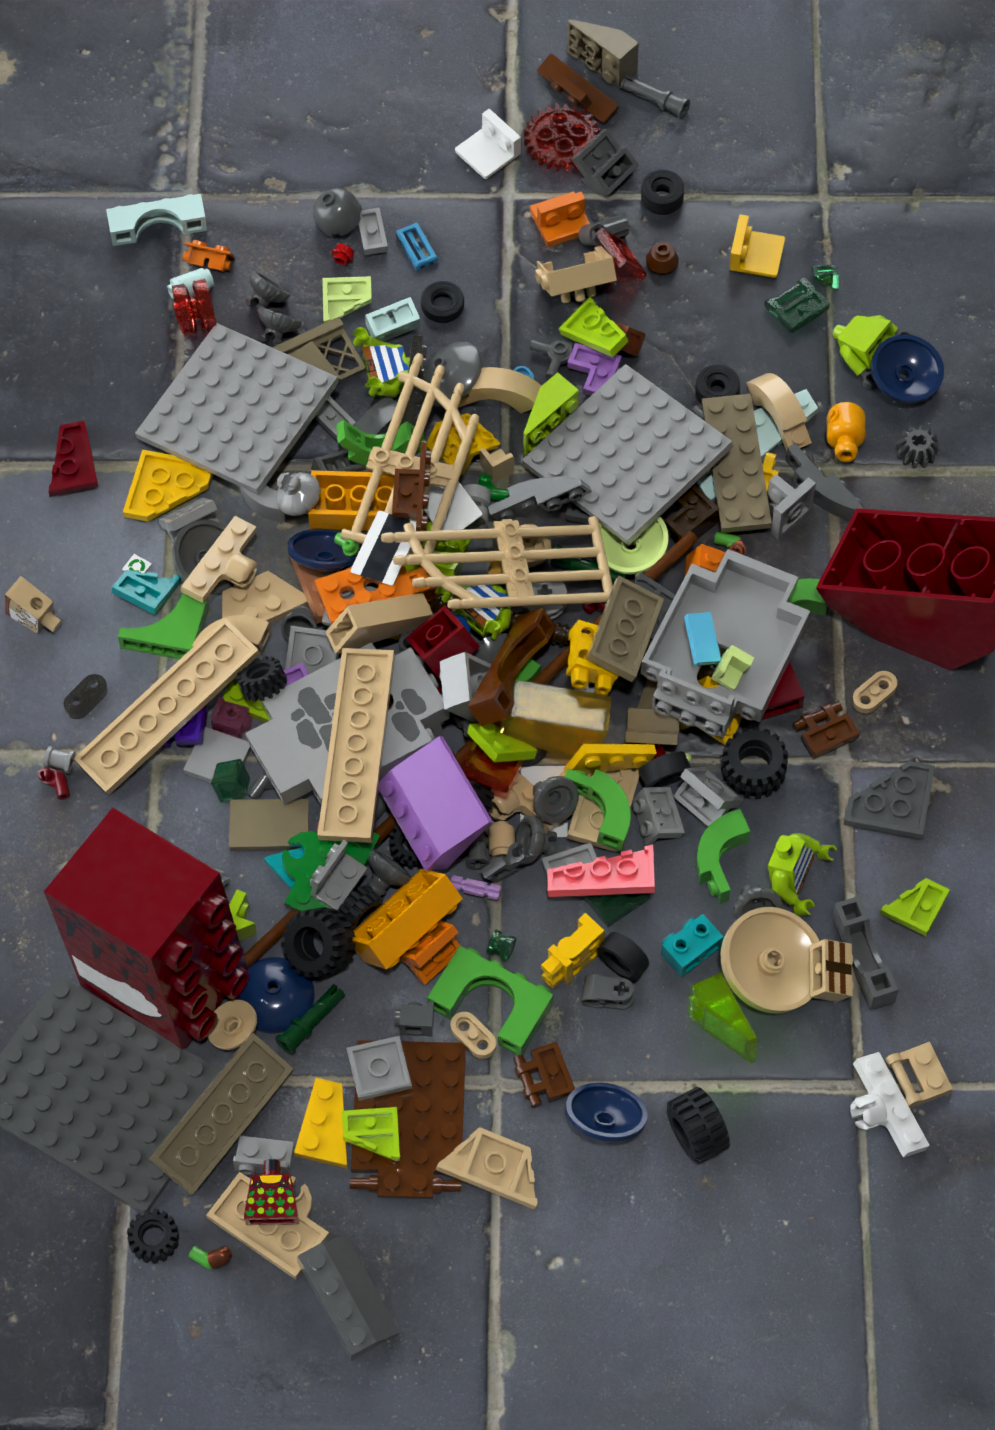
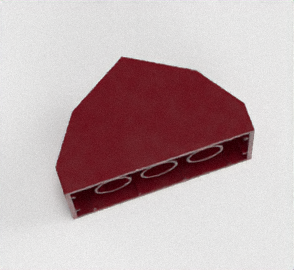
M856 508L816 589L829 608L877 641L951 671L995 650V517Z

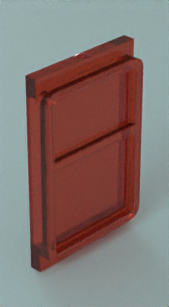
M474 741L460 767L467 778L507 793L524 760L494 762Z

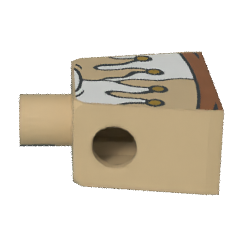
M22 576L18 578L5 594V614L35 633H39L44 626L54 633L63 621L53 614L54 602Z

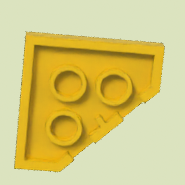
M142 449L123 509V516L148 522L208 490L213 474L174 455Z

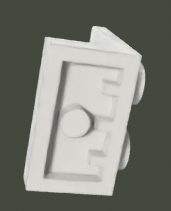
M488 109L482 113V129L455 148V153L484 179H488L521 154V137L494 112Z

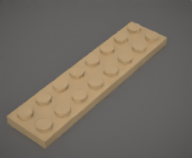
M224 618L73 759L110 795L237 676L239 671H243V668L247 667L261 653L238 629Z
M342 648L317 835L319 840L372 843L395 659L394 650Z

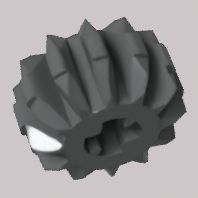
M921 425L918 427V430L910 426L908 432L902 431L896 447L899 458H905V465L913 463L914 468L918 464L926 467L928 462H934L939 452V444L937 443V435H931V428L924 431Z

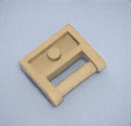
M930 1042L901 1053L891 1054L885 1059L888 1067L893 1069L905 1094V1101L909 1108L952 1093L953 1088ZM908 1062L922 1091L921 1093L915 1092L902 1064Z

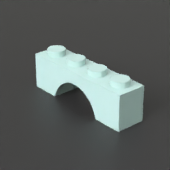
M190 194L183 197L165 198L159 201L141 202L135 205L106 209L113 246L136 243L140 233L146 227L156 223L172 224L180 229L184 235L207 231L201 194Z

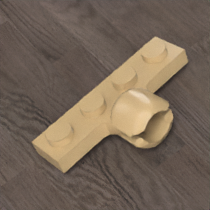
M234 516L182 584L181 592L203 603L221 580H228L239 587H247L256 574L257 563L241 554V552L256 534V526Z
M486 753L475 760L473 768L495 787L491 791L494 793V798L491 800L494 806L489 811L491 818L503 821L516 812H522L526 816L531 815L539 818L533 806L534 785L507 761L494 762ZM540 819L544 825L545 833H548V831L562 823H547Z

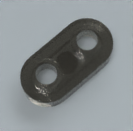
M91 674L85 677L65 697L63 705L66 714L72 719L84 718L107 695L108 687L106 680L98 674ZM94 683L98 684V685H97L96 687H94V688L90 687L91 684H94ZM75 701H80V704L73 705L72 703Z

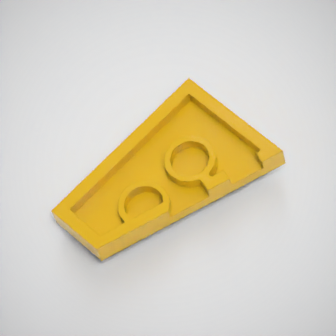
M583 744L563 770L564 774H566L567 769L573 771L580 770L588 775L594 774L596 769L602 772L640 768L651 761L657 753L655 745Z
M315 1078L295 1147V1157L348 1169L346 1141L343 1139L342 1111H344L342 1083Z

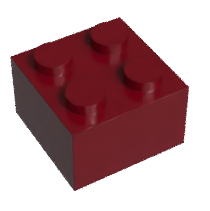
M445 605L405 637L439 679L441 672L440 661L463 652L473 655L474 651L480 647Z

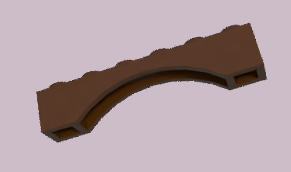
M544 608L518 616L470 701L468 707L481 726L508 717L515 704L511 697V687L515 677L525 663L549 642L556 629Z

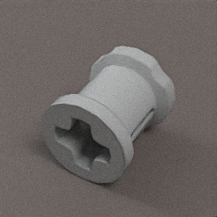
M49 746L44 756L43 766L65 770V773L70 774L75 765L73 758L76 757V752L70 751L68 753L56 750L54 746Z

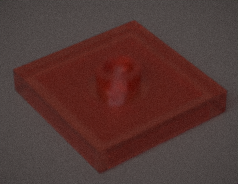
M604 228L599 229L595 233L608 253L613 257L614 263L621 270L640 281L647 276L646 271L624 240Z

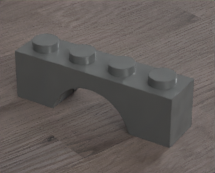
M857 896L835 903L832 917L842 942L852 944V967L870 1010L895 1003L899 989L889 966L882 962L871 934L869 917L861 897Z

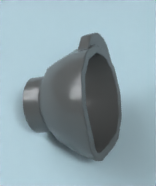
M301 605L294 607L281 624L282 635L288 642L291 626L318 629L313 612L308 607Z

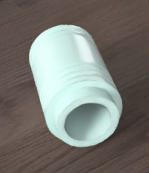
M200 268L170 279V284L167 285L171 298H176L180 302L210 291L214 287V281L208 269Z

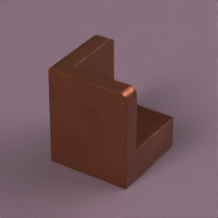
M614 322L626 334L628 342L621 351L637 357L646 334L629 326Z

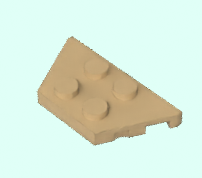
M269 571L255 576L247 587L235 585L222 591V618L233 615H247L262 619L271 624L286 617L296 606H309L303 592Z
M481 1127L459 1144L445 1159L441 1160L435 1169L533 1210L537 1206L538 1202L537 1198H535L533 1184L535 1182L534 1171L531 1168V1148Z

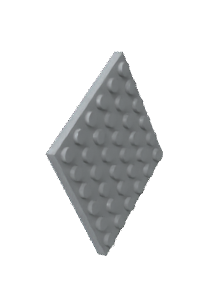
M216 323L137 429L135 435L141 441L259 495L338 385L339 380L335 375Z
M625 364L522 459V462L526 468L539 478L570 477L580 479L586 483L592 492L585 494L580 500L571 502L589 516H596L601 525L630 545L732 449L733 442Z

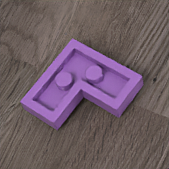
M575 343L568 360V368L589 374L583 387V394L591 396L616 373L622 362V356L616 354L614 357H610L590 347Z

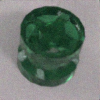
M495 930L489 941L486 954L491 956L498 955L501 960L507 962L514 950L517 937L512 935L507 937L503 935L502 931Z

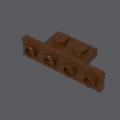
M549 54L537 69V72L551 83L550 86L557 93L561 94L563 92L566 94L569 102L576 107L580 105L603 124L619 108L617 103L553 54Z
M421 441L420 469H395L392 518H416V531H427V516H423V509H428L429 494H424L425 487H430V472H426V465H431V450H427L426 441Z

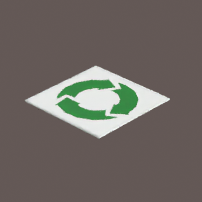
M134 554L122 570L145 573L152 563Z

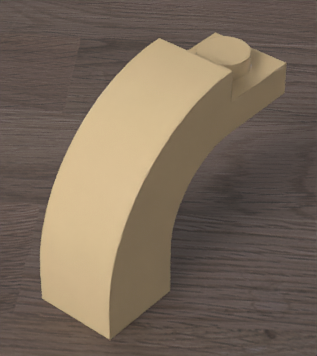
M494 367L482 368L476 384L460 400L458 408L479 400L491 399L507 403L519 413L532 410L542 385L529 376L517 371Z
M766 373L746 382L753 404L764 407L775 421L786 452L787 448L795 443L799 448L812 443L804 423L807 421L805 413L790 387L780 377L772 373Z
M247 615L225 617L262 653L272 631L269 622ZM224 618L219 619L210 624L209 626H207L197 636L194 643L192 644V647H194L202 638H204Z

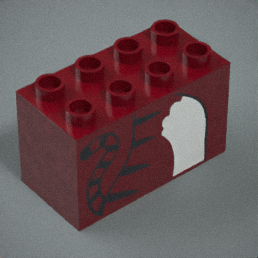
M113 807L44 890L81 987L147 1026L182 1050L187 1047L193 1038L202 1041L210 1034L217 1021L215 1009L226 996L230 999L237 998L248 983L250 973L247 971L243 949L240 945L220 873Z

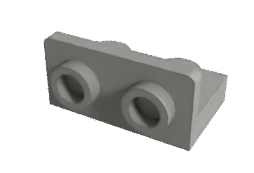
M644 787L632 801L633 810L637 815L640 832L644 837L646 845H652L658 838H680L685 833L670 787Z
M239 1136L236 1156L233 1158L234 1169L244 1175L263 1174L264 1160L277 1159L280 1160V1174H290L294 1142Z

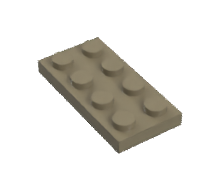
M618 576L614 582L586 659L632 682L637 676L664 598Z

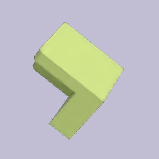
M731 645L723 653L721 661L718 663L711 679L733 691L737 687L742 674L751 666L754 657Z

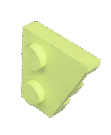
M371 276L322 278L324 323L337 317L342 318L372 303Z

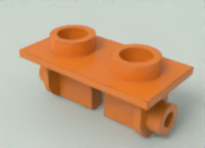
M193 240L192 243H184L189 249L188 252L185 251L183 254V261H187V264L204 267L206 259H209V269L222 272L230 271L232 262L228 260L229 258L235 259V256L229 252V248L216 245L215 248L207 247L206 243L198 240Z

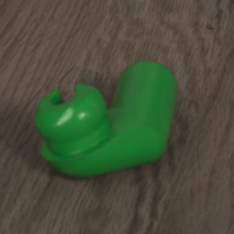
M482 474L479 476L477 485L484 486L491 491V500L501 501L509 497L508 489L496 488L491 482L492 477L490 475Z

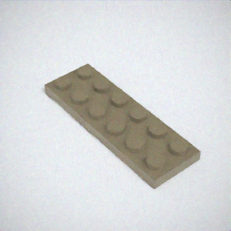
M751 394L703 398L702 410L704 421L733 442V448L711 467L716 502L719 507L721 533L771 528L772 522Z
M254 1033L250 1034L149 1160L189 1195L194 1194L294 1068Z

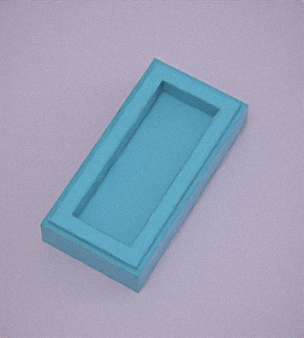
M711 612L686 614L684 620L694 666L718 664L721 661Z

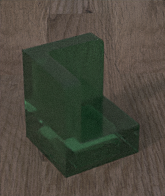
M241 759L220 762L216 765L211 785L221 803L243 799L247 792L250 776Z

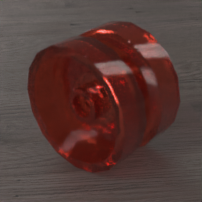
M205 278L192 282L193 297H190L188 288L184 283L171 286L177 323L180 324L183 338L196 336L197 319L204 333H209L214 326H217Z

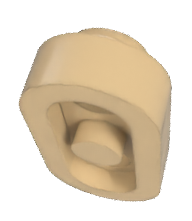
M888 671L875 673L855 690L852 699L855 710L864 714L876 710L895 693L897 687L896 677ZM880 685H885V686H887V688H886V689H882V688H880L879 686H880ZM867 700L869 704H863L861 701Z
M459 1012L453 1016L450 1023L452 1035L460 1043H463L474 1057L487 1059L495 1053L496 1039L494 1035L473 1014ZM463 1025L469 1027L467 1031H461L459 1028ZM486 1044L488 1047L481 1050L478 1048V1045Z

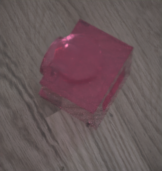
M219 697L210 718L213 730L242 739L245 731H249L253 719L250 716L248 707L225 701L222 697Z

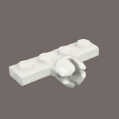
M880 1052L857 1058L853 1065L868 1094L855 1098L850 1106L852 1119L863 1116V1120L856 1121L855 1125L865 1130L880 1125L885 1126L889 1130L903 1158L926 1151L930 1145Z

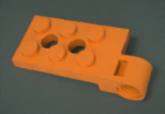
M402 565L393 585L351 573V568L315 580V586L331 625L349 605L423 593L426 601L429 602L440 595V593H435L438 587H413L412 580L414 578L431 577L423 567L407 572L405 565ZM369 583H375L379 586L374 591L365 589V586ZM345 591H351L354 593V596L351 599H343L341 594Z

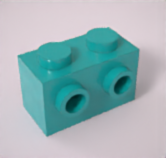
M704 914L696 919L694 917L689 919L683 925L681 931L677 934H669L662 942L661 956L681 978L721 949L724 936Z

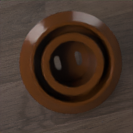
M665 242L655 244L646 255V264L649 269L660 274L673 271L679 262L678 254L674 248Z

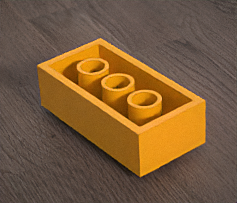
M311 470V475L320 484L321 492L317 504L308 511L310 529L352 530L372 472ZM382 473L362 531H369L377 512L385 511L394 486V475Z
M421 869L407 884L396 891L354 930L355 937H352V942L356 943L354 950L365 963L384 969L391 968L399 962L400 956L407 950L413 949L419 943V939L425 933L434 930L439 920L445 915L452 913L463 898L446 874Z

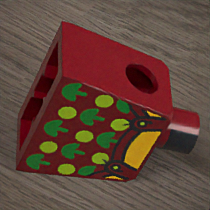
M264 1160L263 1174L251 1175L244 1212L246 1225L299 1224L291 1174H280V1160Z

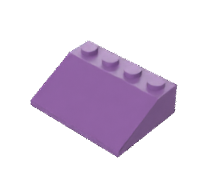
M443 736L437 737L392 768L379 782L378 790L425 871L447 869L493 822Z

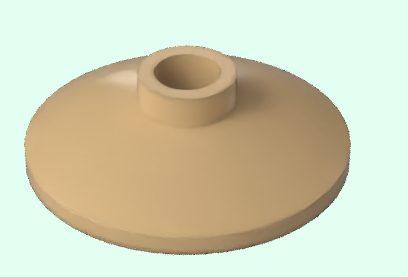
M231 1000L219 1006L214 1011L217 1013V1021L208 1035V1039L215 1047L223 1050H230L241 1046L256 1028L257 1015L254 1008L243 1000Z

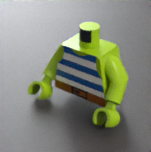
M358 327L352 333L353 336H356L353 344L357 347L362 344L364 346L362 347L363 361L369 379L365 387L371 388L369 394L374 399L382 396L396 397L402 392L405 384L398 381L400 371L409 372L415 356L405 357L402 345L380 341L369 336L366 329Z
M506 584L461 586L479 598L508 597ZM438 587L435 592L436 594H444L442 597L443 602H448L450 598L461 600V598L443 587ZM510 607L452 609V612L466 618L469 626L483 638L492 636L494 640L497 639L498 634L509 628L512 615Z
M793 833L789 836L781 835L768 863L772 889L786 903L794 905V913L797 916L811 915L807 909L815 907L811 899H798L814 860V853L816 852L819 860L832 861L834 859L829 857L828 851H837L834 845H820L819 841L803 833Z

